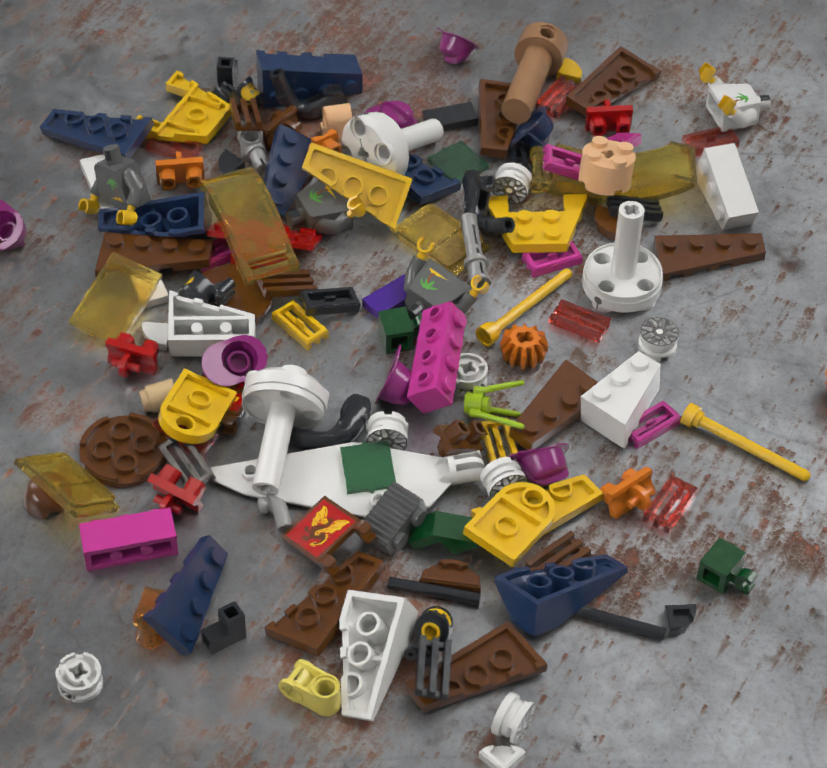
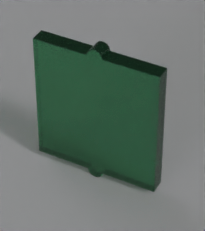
M462 140L448 147H442V150L427 157V161L433 167L436 166L444 171L443 176L450 180L456 178L462 183L466 170L474 169L482 173L489 169V164Z
M389 440L374 443L363 441L360 445L340 447L347 495L362 492L373 494L376 490L388 489L393 481L396 482Z

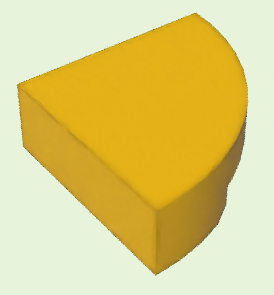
M565 57L556 79L580 84L582 70L576 62Z

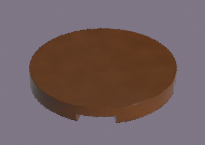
M228 264L214 267L202 273L212 284L225 281L227 278L233 279L236 283L234 288L236 294L224 306L255 314V325L259 324V320L272 309L273 297L264 298L256 280L258 270L244 265Z
M129 413V415L112 418L106 416L93 423L82 435L79 443L80 462L85 473L102 485L116 488L137 486L147 482L151 473L157 475L165 466L167 459L158 446L167 441V438L161 426L147 416L137 413Z

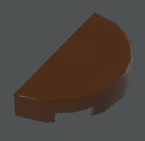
M599 204L594 215L597 230L605 237L615 240L618 217H611L608 209Z
M456 559L439 560L438 564L423 570L419 582L481 593L480 577L468 568L466 562Z

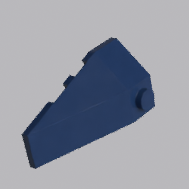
M204 192L151 200L135 209L138 220L133 225L117 224L116 215L121 210L117 207L99 209L98 216L99 232L187 238L207 234V229L212 226V213Z
M604 554L573 559L572 565L568 567L557 566L555 562L545 563L544 569L530 571L528 566L518 567L495 576L494 583L512 622L535 637L565 622L581 607L588 604L628 573V567L609 555Z

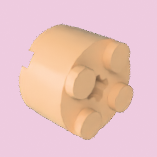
M603 136L593 137L592 142L586 144L582 150L578 177L580 184L584 182L585 189L599 195L612 196L618 190H622V193L627 192L631 187L636 158L633 151L634 146L628 142L611 141Z

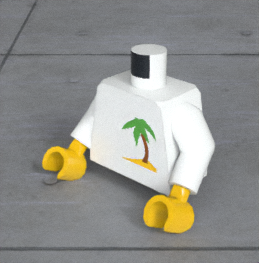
M706 62L698 70L701 81L708 83L706 107L722 132L756 125L759 122L760 111L770 109V96H757L749 84H725L718 76L713 77L716 70Z

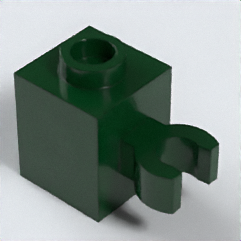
M406 307L378 311V332L386 355L395 353L399 345H401L400 352L413 350L414 336L418 337L422 315H418L410 320Z
M719 537L700 560L696 579L722 595L732 583L741 592L749 594L755 587L753 581L757 578V574L751 569L743 568L746 552L735 544Z

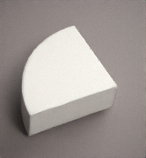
M142 322L144 338L156 341L159 350L167 351L168 323Z
M489 745L479 751V759L490 768H514L526 755L525 750L515 745H510V747H494V745Z

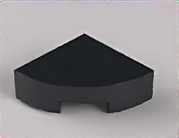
M227 149L220 155L218 160L219 171L225 181L245 169V161Z
M696 604L665 605L664 615L668 638L679 636L692 626L696 615Z

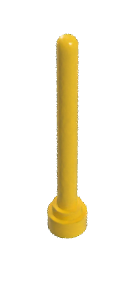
M568 268L562 270L495 322H484L475 330L478 341L486 347L493 345L499 340L501 331L569 280L572 277V271Z
M689 403L683 412L680 423L689 428L693 426L695 428L702 427L802 481H808L811 478V473L808 470L706 417V413L696 404Z

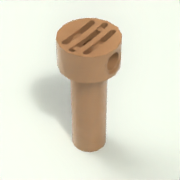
M537 22L525 27L515 47L514 57L518 68L501 106L503 116L513 123L519 124L529 120L546 77L558 73L567 55L569 43L566 35L558 27L550 23Z

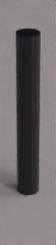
M389 577L387 589L479 605L481 600V593L395 577Z
M587 606L581 607L573 615L659 640L664 639L666 632L664 627Z

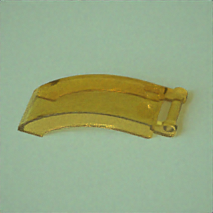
M670 141L669 144L660 148L636 152L630 189L625 193H622V190L615 191L614 195L661 200L691 190L697 185L695 147ZM564 144L555 145L556 147L582 155V149ZM536 146L530 150V159L532 161L530 191L532 193L541 194L546 192L559 197H563V194H587V203L607 205V196L585 189L584 182L580 184L578 180L553 172H549V179L543 178L544 147Z
M252 167L199 181L201 190L205 193L207 202L219 221L238 272L241 273L246 286L255 284L256 280L287 271L291 273L300 271L298 259L294 254L273 199L263 180ZM284 257L286 259L285 261L257 268L254 270H251L249 268L277 259H281Z

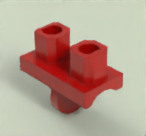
M604 99L602 106L586 107L585 131H591L594 137L604 136L607 130H616V133H630L633 106H611L610 100Z
M121 332L116 339L108 337L105 342V347L108 349L107 362L119 368L118 374L120 377L128 378L131 371L135 373L144 372L155 376L158 371L157 357L159 354V346L156 341L147 339L142 346L135 345L134 337L131 334Z
M169 464L163 467L158 476L151 473L147 481L153 484L154 490L165 495V497L157 494L153 500L154 503L160 505L159 509L170 507L171 512L181 515L184 508L179 506L178 502L200 513L204 506L200 500L206 489L202 481L190 476L184 488H179L176 484L181 478L182 473Z

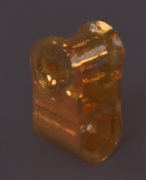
M145 587L140 603L133 615V624L137 629L135 635L136 642L142 648L153 649L164 641L142 618L147 611L153 610L156 605L155 600L160 593L166 590Z

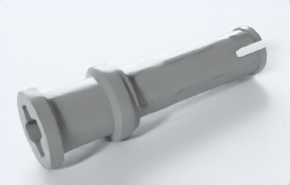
M465 213L461 216L460 223L466 251L464 268L468 271L469 277L467 284L471 287V279L475 275H481L482 280L477 284V288L482 287L485 282H488L489 286H491V277L487 275L486 269L488 259L482 252L477 216L474 213Z

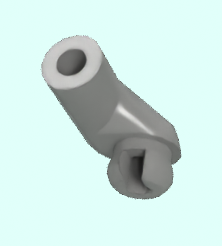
M272 494L258 499L257 503L260 513L270 512L273 514L279 531L287 530L292 526L284 500Z

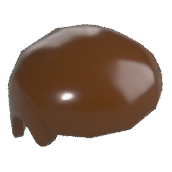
M44 473L36 475L29 480L24 490L23 506L30 515L39 519H46L52 512L61 514L71 500V487L58 474Z

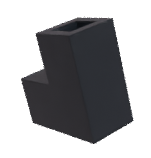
M219 57L216 66L218 86L226 80L227 83L235 87L238 76V60L230 57Z
M236 601L219 608V621L201 629L202 641L212 655L247 638L245 614Z

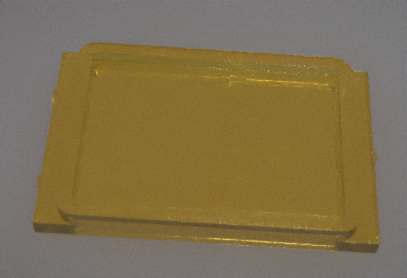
M426 204L399 223L395 230H390L391 235L417 253L419 252L417 241L421 237L425 238L421 246L422 250L429 249L433 241L435 246L434 252L427 255L425 259L431 258L452 274L457 275L465 269L466 251L461 223L435 204ZM480 236L482 252L485 254L490 250V246L484 243V238Z
M112 252L68 321L69 325L105 342L108 337L116 339L121 332L129 334L156 291L162 274Z
M64 452L25 456L24 458H16L14 464L75 519L118 512L120 508L114 502L116 496Z

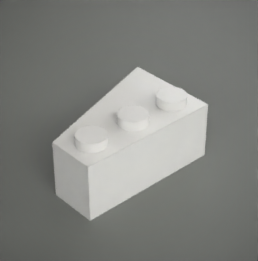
M735 143L705 148L698 160L693 175L712 209L715 219L722 230L752 225L759 211Z
M169 290L168 345L170 357L202 356L210 346L239 335H249L256 338L255 314L220 305V307L204 303L202 299L194 298L192 300L178 296L177 292Z
M639 351L581 396L580 421L625 449L632 431H635L639 425V419L644 411L649 408L659 391L661 364Z

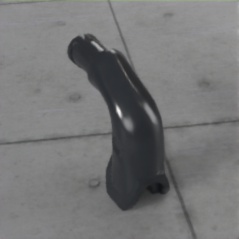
M282 68L274 69L269 73L276 92L274 94L275 99L286 108L290 105L296 106L298 110L296 115L305 119L322 117L323 106L348 103L345 94L338 84L328 85L322 89V93L308 99L299 100L294 89L290 87Z
M466 170L463 176V189L465 192L464 214L474 213L477 216L478 230L486 237L494 238L498 234L512 233L515 229L513 218H508V216L495 218L494 216L487 217L490 192H492L495 186V176H480L477 170Z
M359 394L349 396L340 409L339 420L328 431H314L310 428L302 429L293 425L289 443L299 446L302 451L353 442L363 428L367 429V423L371 416L369 414L371 410L370 399Z

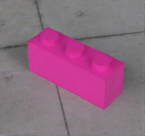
M170 507L130 515L124 514L119 517L92 520L79 524L87 571L179 555L177 536Z

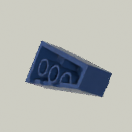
M256 50L258 90L262 92L264 97L262 103L264 109L283 106L275 99L274 94L276 92L269 73L277 68L284 70L288 83L294 89L299 100L308 99L322 93V89L331 84L340 85L345 96L363 93V74L356 55L324 53L323 56H313L308 52H302L301 55H288L286 51L266 54L265 50Z

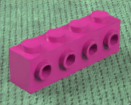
M452 301L435 305L422 312L407 398L423 414L452 405L466 317Z

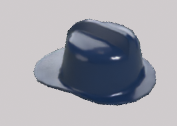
M545 106L535 109L529 120L520 124L511 144L519 140L529 147L546 146L548 144L554 125L546 113Z

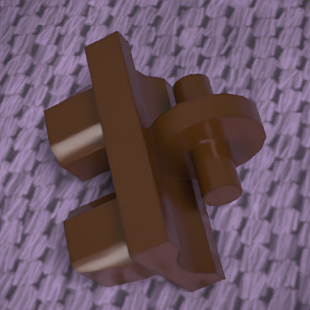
M290 105L284 111L277 109L272 114L270 123H262L261 131L267 151L270 152L275 129L280 124L301 134L300 129L302 126L297 119L296 113L298 110L296 106Z
M454 420L450 425L438 424L432 429L434 434L441 438L437 446L441 457L479 450L481 452L484 448L480 441L488 435L480 420H473L469 425L462 420Z

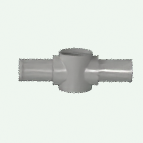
M241 114V125H245L243 114ZM237 131L242 159L252 162L256 174L263 176L262 170L265 173L268 159L263 145L262 131Z

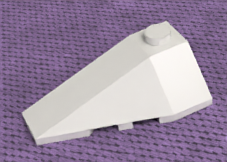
M354 590L347 591L339 619L340 630L342 631L340 658L343 659L341 709L344 717L374 721L404 656V652L410 643L418 615L417 609L406 598Z

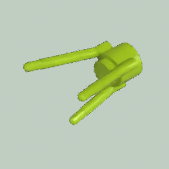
M519 380L485 387L474 386L473 392L465 394V415L524 429L525 425L492 415L499 414L519 417L521 412L491 407V397L486 396L485 393L523 386L525 382Z

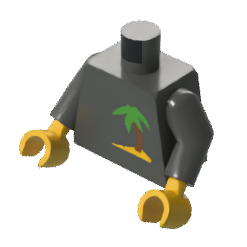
M111 144L103 148L105 159L94 166L96 180L90 190V193H92L90 199L82 198L78 203V209L85 211V214L98 213L100 209L98 198L100 197L101 203L121 209L116 215L117 224L133 225L138 220L135 209L150 202L151 198L136 160L121 156L119 145Z
M313 177L310 183L296 194V209L286 212V220L290 227L304 224L306 228L315 229L316 233L322 235H338L342 231L353 229L354 216H364L366 208L358 196H353L347 201L346 198Z
M421 237L417 241L419 252L417 256H413L406 270L404 291L407 294L405 304L409 307L407 312L410 320L418 315H422L423 310L448 301H452L459 310L466 314L478 300L476 296L478 294H486L489 291V283L485 282L482 287L477 288V284L482 280V276L475 275L471 279L470 287L431 258L427 261L424 260L427 255L434 252L435 246L432 241L429 249L422 250L421 246L425 238Z

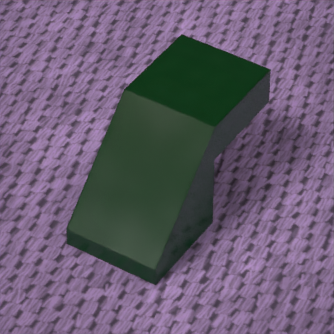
M441 511L426 514L422 524L411 529L408 542L415 550L441 542L454 555L479 546L463 534L464 526L473 517Z

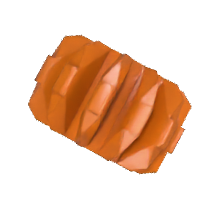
M524 323L522 327L513 324L511 329H505L502 341H500V350L503 361L510 362L511 368L518 365L521 366L522 370L526 366L535 369L537 363L543 364L546 352H548V343L545 332L538 331L536 325L527 327L526 323Z

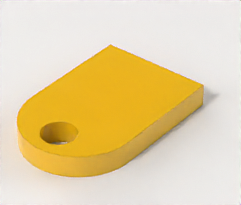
M184 368L161 405L158 415L159 424L167 435L177 441L188 444L204 443L210 440L216 433L224 416L233 404L237 392L227 387L216 385L207 378ZM178 425H184L189 429H182Z
M528 482L509 484L503 487L464 526L463 534L513 567L551 527L555 515L554 501L550 494L538 485ZM526 498H536L540 503L530 504L526 501Z

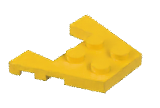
M176 71L165 83L166 92L182 96L183 98L163 122L153 120L155 125L144 139L208 144L231 116L229 104L210 91L204 92L199 88L197 82L193 80L189 82L184 78L183 73ZM138 115L135 119L142 120L143 116Z
M563 194L564 211L547 210L545 212H530L527 210L509 212L508 195L490 196L488 210L491 216L495 218L506 216L513 218L515 222L514 231L501 234L512 253L567 252L576 232L577 223L582 218L583 209L587 206V194Z

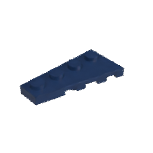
M53 109L39 128L43 135L104 154L103 148L105 146L118 144L121 156L131 158L155 124L152 117H143L142 120H136L128 115L112 118L108 117L105 113L89 116L81 111Z
M282 124L275 129L256 210L279 221L285 216L296 194L300 191L309 175L302 170V166L311 143V138Z
M409 154L408 167L404 176L413 180L407 195L418 205L428 203L461 189L462 182L456 178L448 179L443 176V170L436 166L431 169L422 163L423 159L421 157Z
M210 535L200 537L183 561V568L180 572L174 573L169 580L171 584L168 589L160 593L155 600L156 605L153 610L147 611L142 618L182 656L192 654L228 553Z

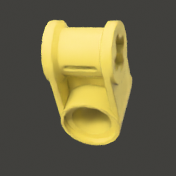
M304 659L297 660L292 673L287 679H282L278 684L281 693L289 700L309 708L318 715L324 717L335 715L341 708V692L338 679Z

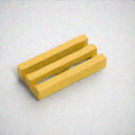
M294 300L272 312V320L307 351L312 348L313 343L318 345L321 338L324 340L329 338V330L313 316H306L305 309ZM289 310H291V311H292L294 314H296L298 317L296 318L294 315H292V314L289 312ZM304 322H305L310 328H312L316 333H313L310 329H308V328L304 325Z
M482 421L488 433L482 441L489 463L496 460L488 428H491L499 458L506 457L498 426L503 428L510 455L518 452L515 441L509 437L510 426L492 421Z

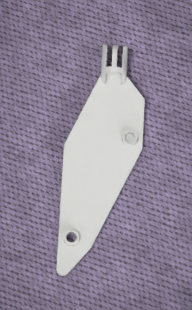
M351 442L287 454L279 492L274 496L288 504L312 508L325 495L354 516L365 518L384 492L387 491L388 487L391 486V483L395 481L422 498L428 509L449 486L479 481L480 474L484 469V463L480 450L437 457ZM258 459L210 468L216 477L213 482L245 496L267 497V495L260 494L252 488Z

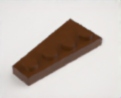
M620 46L567 95L565 104L586 116V107L602 106L604 99H609L612 103L659 79L661 70Z
M480 79L478 86L480 155L499 158L506 157L517 123L507 120L501 111L502 103L511 83Z
M105 232L95 268L96 279L106 278L105 274L119 273V276H129L131 271L147 270L148 274L158 273L159 270L172 267L174 271L210 267L214 249L213 240Z
M762 233L659 235L654 238L655 253L662 266L663 281L670 280V276L681 274L682 277L691 276L697 270L707 269L708 272L718 270L719 266L725 264L733 267L765 259L766 255Z
M565 359L515 421L524 424V429L511 427L509 437L526 450L536 449L581 417V396L598 382Z
M360 551L355 552L339 566L342 570L335 577L332 578L330 576V579L322 585L318 586L316 584L307 592L308 597L298 605L293 603L284 611L285 616L276 623L271 621L264 627L266 636L319 657L340 629L339 619L347 591L368 592L385 570L384 560Z
M507 621L451 655L449 695L446 701L415 696V677L405 683V690L424 712L546 672L548 664L515 627ZM442 661L438 663L436 691H440ZM430 668L424 671L423 689L429 688Z

